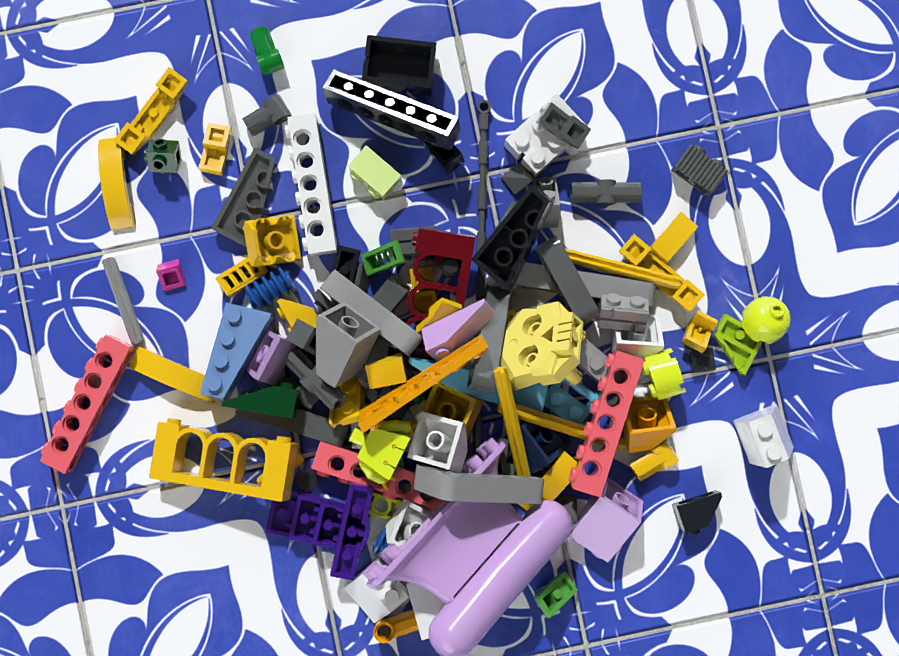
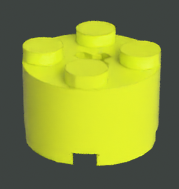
M671 348L644 357L642 371L644 376L649 375L651 384L647 386L652 398L657 397L658 401L686 393V388H680V384L684 383L676 357L670 358L669 353L673 352Z

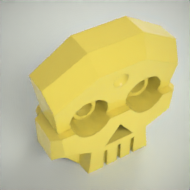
M559 302L542 304L537 306V309H522L517 312L505 328L499 367H506L508 369L512 389L516 391L537 383H541L543 386L561 383L564 378L572 385L578 384L582 380V377H580L582 373L576 366L580 364L581 343L586 338V333L583 330V321L573 312H569Z

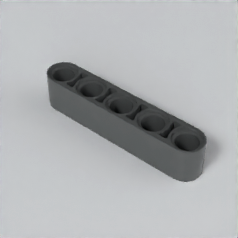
M487 284L482 299H485L494 309L495 315L475 335L476 338L482 334L487 341L488 348L485 349L486 353L481 357L471 359L467 388L492 394L496 385L493 371L499 367L510 290L506 291L503 288Z
M242 390L240 396L245 395V394H249V393H251V392H247V391H243V390ZM298 407L296 418L293 419L240 409L235 411L238 415L339 447H344L350 424L344 426L339 424L336 428H333L329 424V417Z

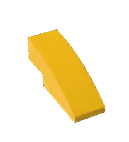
M565 451L539 476V478L544 479L542 500L548 499L553 501L570 483L568 481L572 467L576 468L577 461ZM534 504L519 505L528 511Z

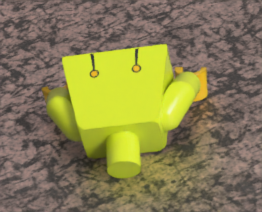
M387 420L383 421V424L376 430H369L368 434L363 433V431L357 428L353 430L349 441L361 446L357 458L359 459L361 469L368 479L381 484L386 490L390 489L386 483L389 480L396 481L392 474L410 440V435L414 436L415 432H413V429L417 426L418 422L414 420L408 422Z

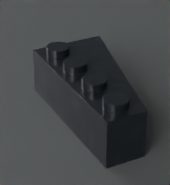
M531 185L472 257V261L506 291L513 289L555 202L537 186Z

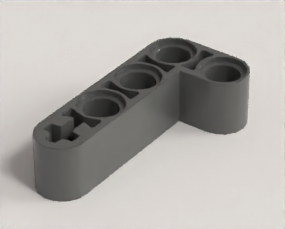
M555 236L535 247L536 253L567 310L578 316L583 321V326L597 319L600 316L599 310L560 239Z

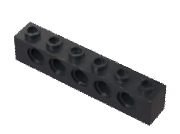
M334 69L322 87L327 103L451 151L460 134L459 117Z

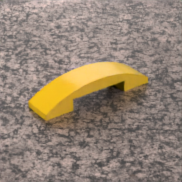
M168 67L156 83L158 88L131 124L127 122L113 141L134 155L150 140L168 118L189 81Z
M116 137L100 139L98 142L101 189L111 230L135 227L132 204L129 203L124 160H126L125 150L113 141Z
M635 234L618 251L631 265L681 277L655 255L651 248ZM682 278V283L678 290L656 285L658 290L688 312L705 295L688 279Z
M141 346L137 347L129 365L130 368L187 394L215 403L216 399L207 398L200 394L205 377L204 373L197 372Z

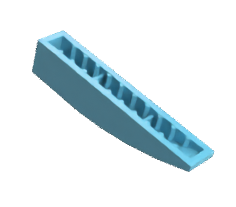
M411 356L407 359L412 366L420 371H424L436 363L434 360ZM468 366L450 373L441 381V383L475 398L497 404L500 402L496 385L492 394L467 388L470 370ZM537 383L516 391L512 389L515 403L543 411L548 385L543 386L541 383Z

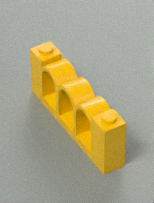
M167 418V422H158L149 478L280 502L290 500L299 443L291 442L290 437L277 436V440H269L264 437L247 438L244 440L240 435L233 432L213 434L210 430L203 427L189 428L190 425L181 424V419ZM194 433L201 438L203 443L199 474L182 471L187 441ZM224 438L228 439L234 448L230 480L212 477L217 447ZM255 443L259 444L265 452L261 485L243 482L247 453L249 448Z

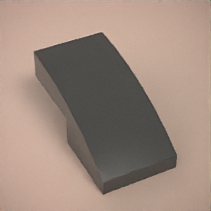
M552 102L548 103L536 121L545 130L576 149L580 148L591 131V128L574 115L569 116Z

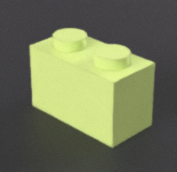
M365 146L348 165L351 171L349 175L357 183H365L368 186L367 191L376 199L380 196L385 200L402 180L401 175L368 146Z

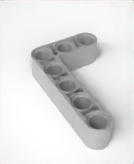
M417 464L413 489L446 501L541 504L544 479L531 476L455 473L434 465Z

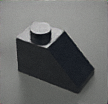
M713 490L673 503L672 507L680 531L685 534L695 535L701 533L702 528L708 527L723 497L722 493Z

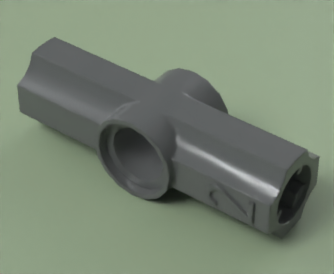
M611 179L597 180L595 182H571V203H595L600 206H610L616 203L641 202V183L616 182V180Z
M297 348L286 356L284 361L286 366L300 378L301 384L313 395H316L331 411L340 408L345 403L347 398L345 393L338 386L334 388L316 374V364L301 349Z

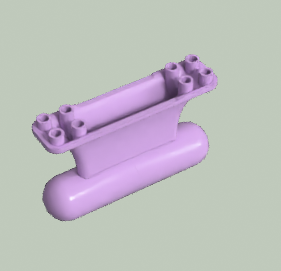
M490 438L487 442L484 441L476 450L481 458L474 455L472 458L467 459L463 464L462 470L465 473L498 475L499 459L506 448V444L503 441L497 443L493 438ZM548 499L542 500L541 504H534L523 517L510 503L444 500L403 545L397 547L393 543L380 553L379 556L385 561L382 566L378 562L371 563L362 574L368 579L366 585L370 589L377 588L387 581L402 580L421 586L438 597L446 605L433 618L429 626L430 643L441 656H466L569 537L572 530L571 515L563 505Z

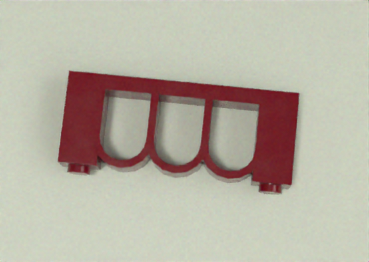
M419 227L418 232L413 233L412 246H416L415 252L420 253L414 261L413 274L419 283L411 289L408 296V307L413 314L406 321L408 326L415 321L424 320L429 316V313L420 311L414 303V294L422 288L457 292L455 302L461 304L462 309L464 308L475 236ZM428 255L461 259L458 285L425 279L419 271L420 260ZM418 344L410 355L411 357L434 360L426 352L424 344ZM395 348L394 354L401 352L398 348ZM403 353L405 368L420 371L407 361L408 356Z

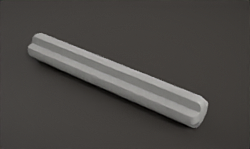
M114 257L105 258L102 260V264L132 345L140 344L144 341V337L116 259Z

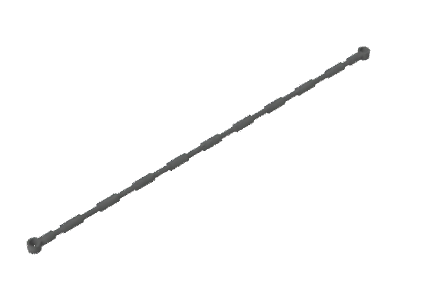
M481 100L477 104L479 131H481L478 149L480 186H478L477 210H479L477 251L486 241V232H484L485 210L487 208L485 171L488 141H486V131H488V113L491 109V104L487 100ZM482 104L488 106V109L486 111H482L480 109V106ZM479 266L478 277L476 278L477 302L482 300L485 289L484 271ZM481 410L473 426V439H475L474 455H477L479 458L480 455L476 450L480 446V439H482Z

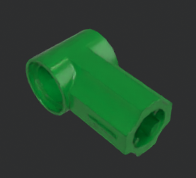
M260 26L249 32L257 53L256 59L263 76L285 69L268 26Z

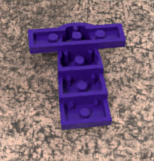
M350 482L345 504L292 489L290 500L283 502L272 500L265 533L286 536L289 540L311 542L315 546L335 547L330 577L354 580L359 553L364 548L370 533L371 521L368 512L374 488L373 486Z

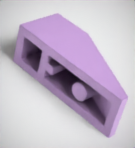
M482 299L422 328L426 352L436 362L468 343L495 315L494 309L485 299Z

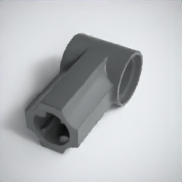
M277 94L264 101L262 107L245 116L242 120L254 137L272 125H280L288 120L287 117H291L292 114L282 97Z

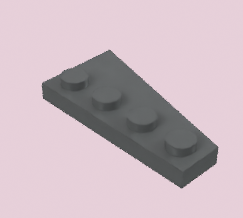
M257 148L253 149L212 225V230L246 247L243 230L244 222L261 218L276 158Z

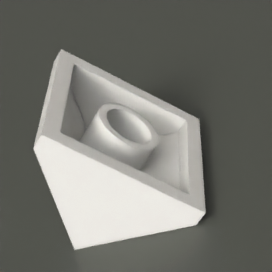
M406 499L403 500L386 524L387 543L390 545L394 543L397 547L403 545L432 513Z

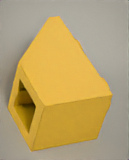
M284 299L277 300L279 307L276 309L283 320L287 319L290 327L287 328L289 332L297 319L316 328L318 313L314 308Z

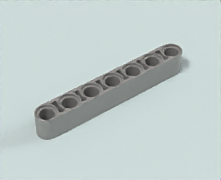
M525 262L514 286L558 293L543 265ZM578 271L592 299L600 300L601 294L608 295L610 293L625 297L640 296L643 299H648L649 308H653L656 284Z

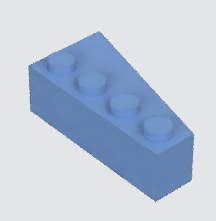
M226 302L200 394L204 397L220 401L230 399L267 329L275 320L272 313Z

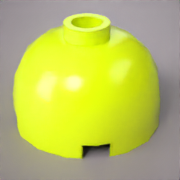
M763 296L750 302L742 311V327L746 334L756 342L763 341L767 342L766 344L777 342L790 327V311L781 300L775 297Z

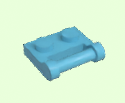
M564 378L561 383L551 384L547 390L544 405L561 418L582 424L590 413L593 400L598 399L599 393L591 391L580 382L572 385ZM565 382L587 398V403L583 405L561 389L560 385Z

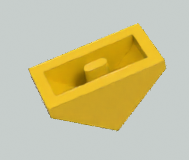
M402 352L365 365L370 389L407 382Z

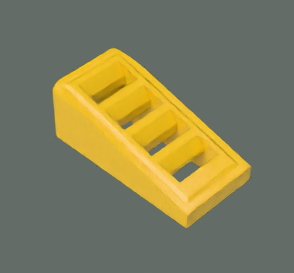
M247 257L221 273L215 279L226 295L232 298L244 290L246 284L248 286L251 285L254 280L257 281L269 271L265 266H258L259 272L255 273L248 263ZM246 267L251 277L247 278L242 268ZM236 272L242 278L243 282L239 283V281L236 279V277L234 276ZM230 278L235 287L231 288L226 279Z

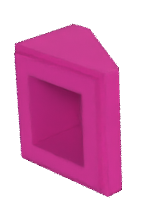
M180 259L157 265L156 273L164 291L186 286Z

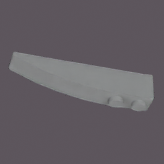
M521 287L509 301V306L515 312H519L522 309H537V306L544 304L524 287ZM585 338L581 343L580 364L577 366L599 383L601 376L605 377L607 371L605 367L607 356ZM618 370L614 374V380L616 383H621L625 378V374L622 370Z

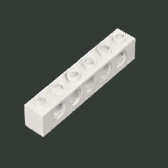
M315 113L287 117L288 124L285 125L287 139L291 138L292 147H288L290 161L295 163L292 177L294 184L298 183L299 192L295 193L297 206H301L302 215H299V223L301 229L305 228L306 235L305 238H302L304 251H308L311 257L337 253L338 246L318 118ZM302 136L310 137L306 145L298 144ZM306 158L313 159V164L309 168L302 167V162ZM308 181H316L317 185L314 190L308 191L305 189ZM313 203L320 204V210L315 214L309 213V206ZM315 226H323L324 231L322 235H312V230Z

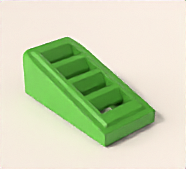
M394 240L361 255L367 277L377 276L405 263L399 240ZM392 248L394 249L397 260H395ZM387 251L389 252L391 262L389 261Z

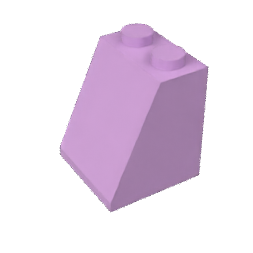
M607 477L601 498L591 495L577 516V522H573L569 537L577 545L584 546L590 550L596 558L603 559L608 563L640 525L644 501Z

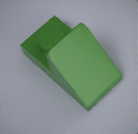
M563 571L546 586L537 588L534 593V599L545 616L550 618L578 589L566 571Z

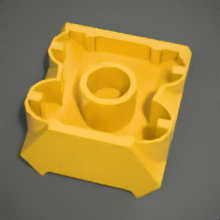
M294 215L259 218L244 222L243 230L248 263L251 267L301 260Z

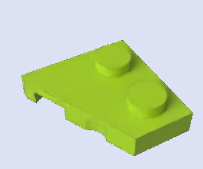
M723 314L712 335L739 374L746 375L763 341L756 342L746 334L740 321L727 314Z

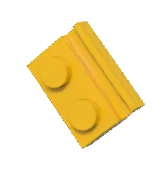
M359 377L349 379L338 386L347 398L340 408L334 411L330 410L329 424L333 428H336L339 424L344 426L358 422L360 410L364 408L365 388L359 382Z

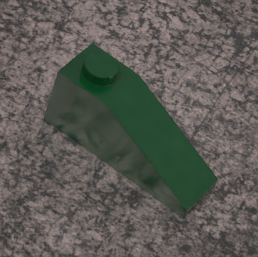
M281 382V386H272L222 401L221 406L293 419L296 418L301 390L295 389V384Z

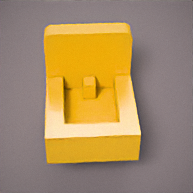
M697 311L688 322L681 343L703 353L707 348L712 330L718 324V320Z

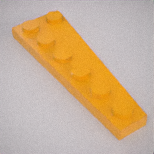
M480 334L360 410L358 426L363 433L369 429L371 431L376 430L383 424L382 420L422 394L431 386L441 382L450 373L462 369L465 363L472 358L477 359L485 354L488 344L483 335Z

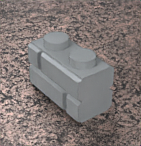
M615 293L601 294L598 308L600 316L597 318V328L645 332L649 315L648 299H643L640 296H619Z

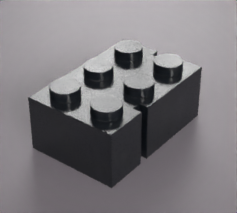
M367 35L366 60H364L362 80L393 92L407 93V89H411V94L432 96L437 43Z

